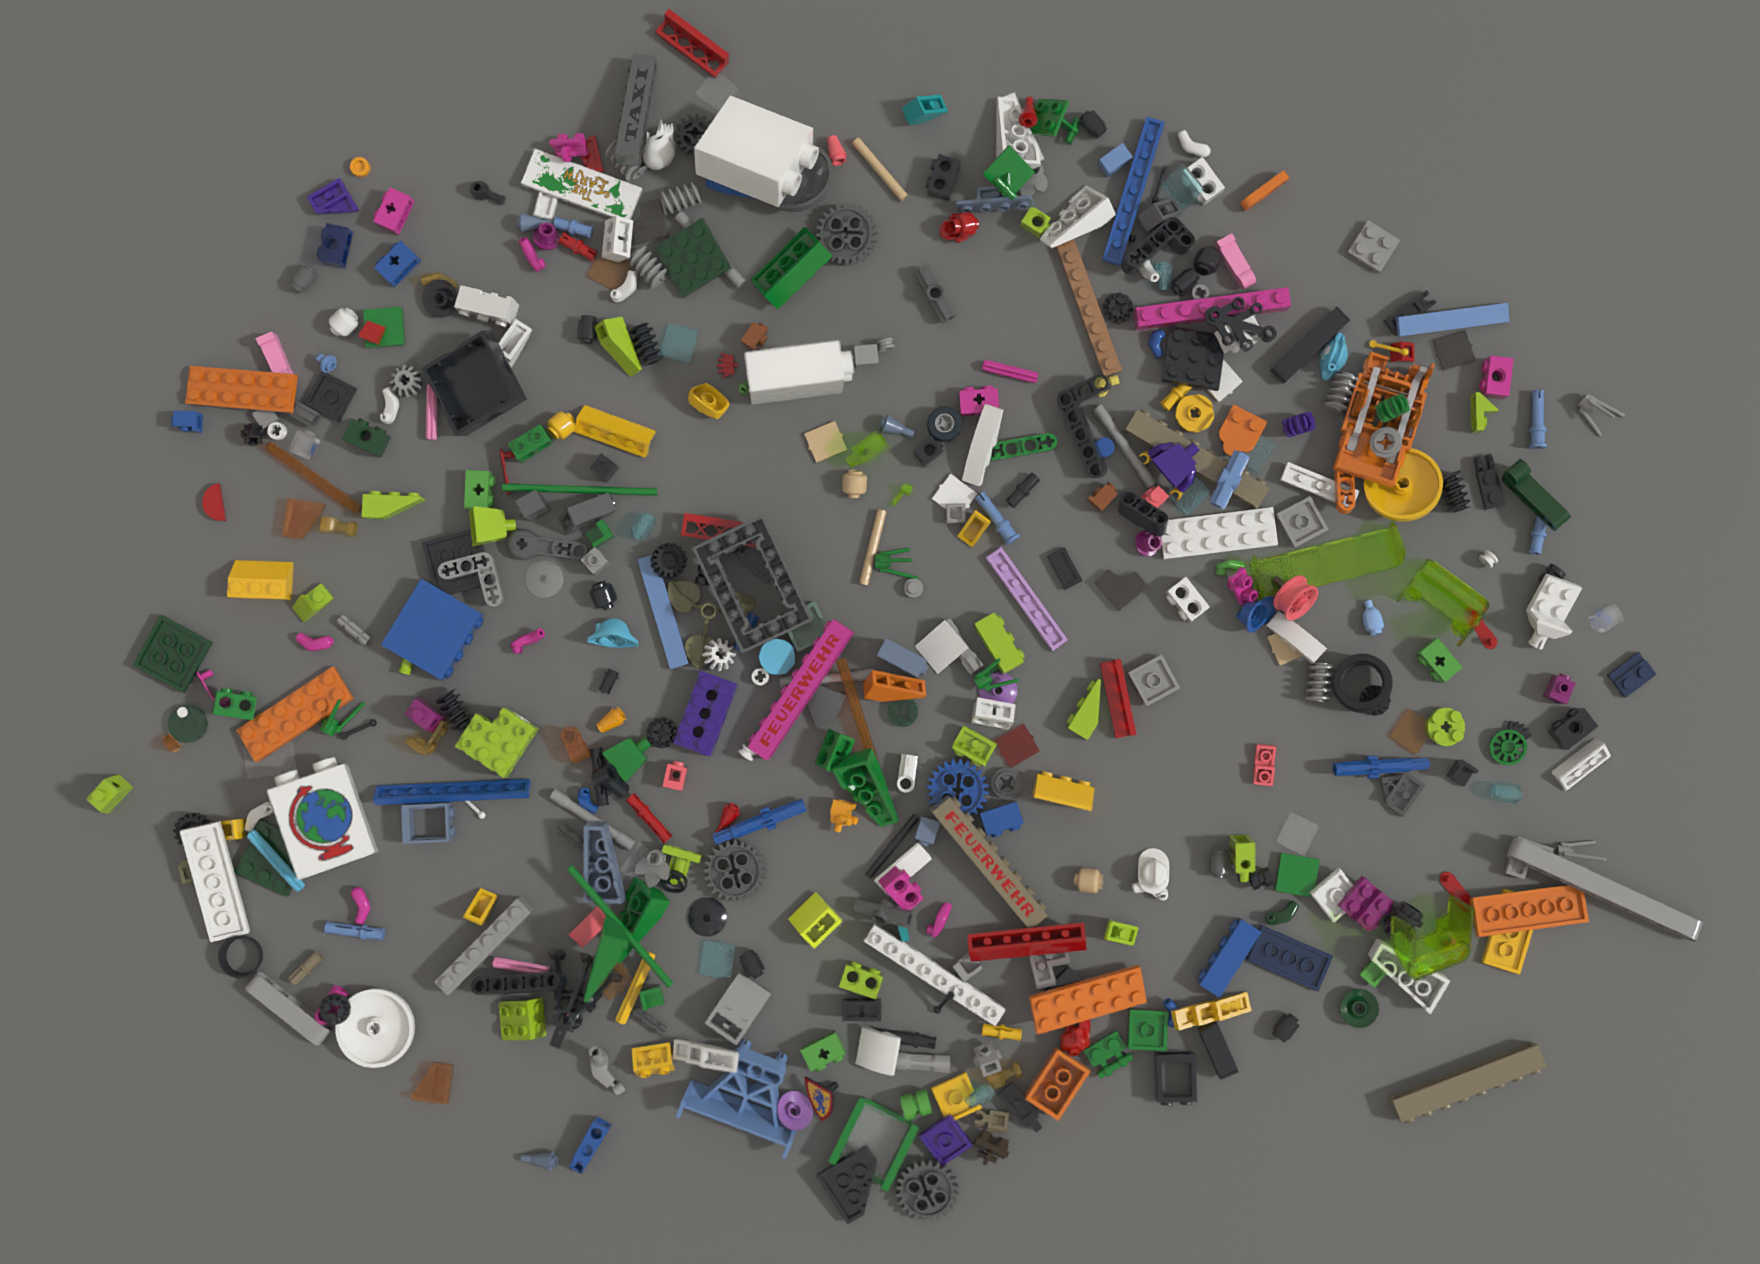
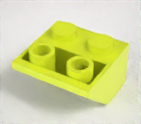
M817 892L808 898L788 918L799 934L814 949L843 920Z

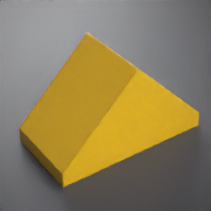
M975 510L957 537L973 547L991 521Z
M245 818L221 821L225 840L247 837V831L244 830Z
M480 888L463 918L479 925L487 923L498 895Z

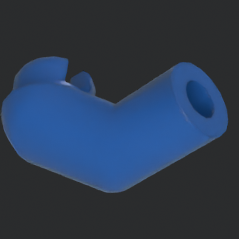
M1161 329L1154 330L1148 342L1156 359L1164 355L1160 343L1162 338L1165 337V333Z
M1167 998L1163 1005L1170 1012L1168 1026L1172 1028L1174 1023L1171 1011L1179 1008L1170 998Z

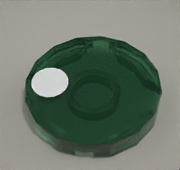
M182 705L174 709L170 714L167 723L168 730L177 741L191 743L201 739L206 733L208 720L204 711L199 707Z

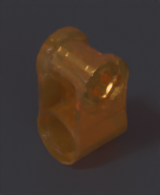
M570 726L562 730L561 739L573 765L591 757L590 751L576 727ZM568 730L575 733L573 740L566 738Z

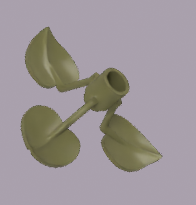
M670 581L668 596L675 610L681 613H688L692 606L701 609V617L705 620L703 636L697 634L691 636L686 641L685 652L696 668L707 665L704 661L708 659L702 656L703 653L707 652L704 647L709 645L711 640L716 642L714 638L706 637L708 622L715 618L717 612H723L711 603L704 605L695 604L701 597L700 589L696 584L690 581ZM735 592L747 617L748 612L751 613L756 601L747 594Z

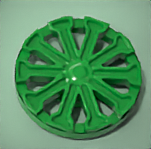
M1503 729L1493 735L1490 740L1489 750L1492 757L1498 763L1514 765L1520 762L1526 755L1527 743L1523 735L1516 730ZM1499 735L1501 736L1503 742L1497 739ZM1494 742L1500 744L1499 746H1493ZM1517 748H1523V751L1520 752ZM1494 750H1500L1498 753L1494 754ZM1514 753L1519 755L1517 759L1514 757ZM1504 754L1503 759L1500 760L1499 757ZM1508 755L1510 756L1511 761H1507Z

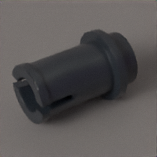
M612 669L605 671L606 675L598 688L607 694H610L616 679H619V673Z

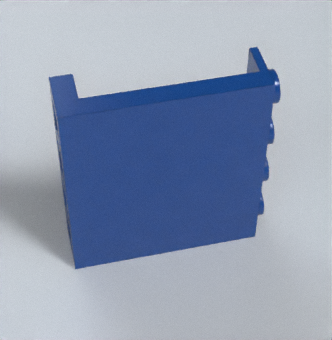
M420 579L381 645L438 679L445 681L446 678L449 679L453 674L454 664L462 659L464 655L462 651L465 646H469L474 638L472 634L475 629H479L483 624L484 619L482 618L484 614L429 582Z

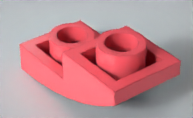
M1256 743L1253 784L1273 786L1275 745Z
M596 906L568 935L583 948L601 931L605 914Z

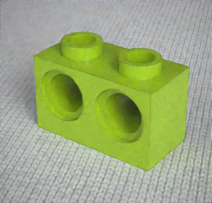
M851 961V964L846 963L839 987L876 999L883 974H880L881 971L870 967L868 970L862 968V964ZM850 971H855L858 974V978L855 981L847 978V974ZM873 977L877 983L875 986L869 987L865 983L866 979Z

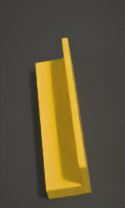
M586 405L576 418L574 430L575 433L644 458L648 454L650 442L656 432L650 428Z

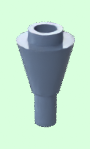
M521 213V216H517V228H521V232L538 229L545 222L553 225V220H542Z
M888 414L886 418L882 417L879 428H882L881 432L903 434L912 438L915 432L904 427Z
M554 1151L534 1155L522 1154L521 1162L533 1163L536 1166L552 1171L557 1166L558 1156L555 1155Z

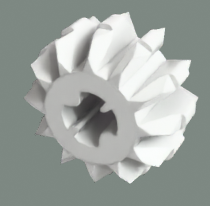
M718 638L716 642L711 640L709 645L704 647L707 652L703 653L702 656L708 658L704 661L705 664L711 663L709 669L712 670L716 666V670L719 672L722 668L728 669V664L732 665L734 663L731 658L735 657L736 654L730 653L734 646L727 647V640L723 643L721 638ZM719 652V654H722V657L719 658L715 653Z

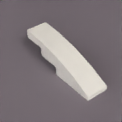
M988 404L984 405L971 443L962 481L976 486L982 485L986 466L990 462L992 448L997 442L1003 409Z
M674 1039L672 1059L686 1061V1063L700 1065V1067L736 1073L739 1052L709 1044Z

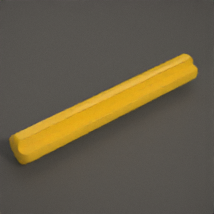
M647 951L648 954L653 959H655V954L650 951ZM643 959L638 966L615 1018V1021L620 1024H626L650 970V967Z

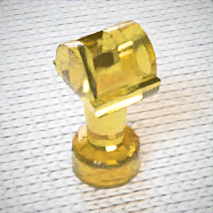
M321 517L319 532L333 534L337 531L346 532V535L350 537L356 536L357 522L349 521L348 524L338 522L339 519Z
M1014 1062L1011 1064L1010 1069L991 1074L985 1078L988 1081L990 1090L1005 1085L1006 1079L1014 1075L1016 1078H1019L1023 1074L1018 1062Z

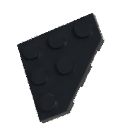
M867 1145L837 1161L835 1165L832 1164L820 1171L816 1176L847 1224L860 1218L865 1213L877 1163Z

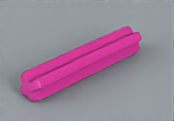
M984 360L983 371L1031 383L1037 382V372L989 360Z

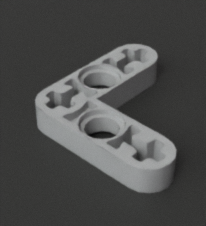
M481 552L447 561L439 566L438 574L446 580L478 573L486 603L492 607H498L503 603L504 596L495 561L491 554ZM483 556L489 559V562H487V566H485L484 564H477L478 569H476V564L473 561L474 558L476 562L482 561ZM464 561L471 563L469 571L464 572L461 569V564ZM457 563V570L459 571V574H457V571L455 570L449 572V576L447 574H443V571L446 570V566L451 569L456 568L454 564ZM488 574H492L495 578L492 585H487L484 581ZM497 586V590L493 589L496 596H499V599L494 604L493 601H490L492 592H487V588L491 589Z

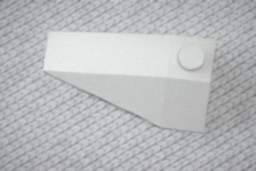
M998 97L996 158L1010 145L1032 169L1041 165L1039 147L1032 139L1030 128L1024 127L1019 123L1018 119L1022 110L1017 99Z
M1086 185L1069 200L1070 205L1068 208L1059 213L1060 218L1058 221L1053 222L1040 238V241L1053 248L1102 227L1116 215L1109 198Z

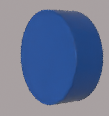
M1101 438L1097 441L1103 458L1109 457L1114 451L1113 441L1109 438Z

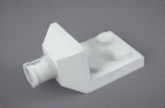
M1545 574L1526 609L1530 624L1534 629V634L1528 641L1531 646L1543 649L1549 637L1557 639L1572 633V630L1564 621L1582 590L1580 585Z

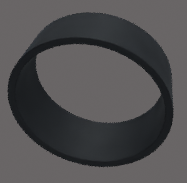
M233 936L227 939L222 944L218 954L221 969L233 978L250 976L259 968L263 960L261 945L254 938L248 936ZM240 938L252 941L259 953L256 968L247 973L235 971L227 961L229 946Z

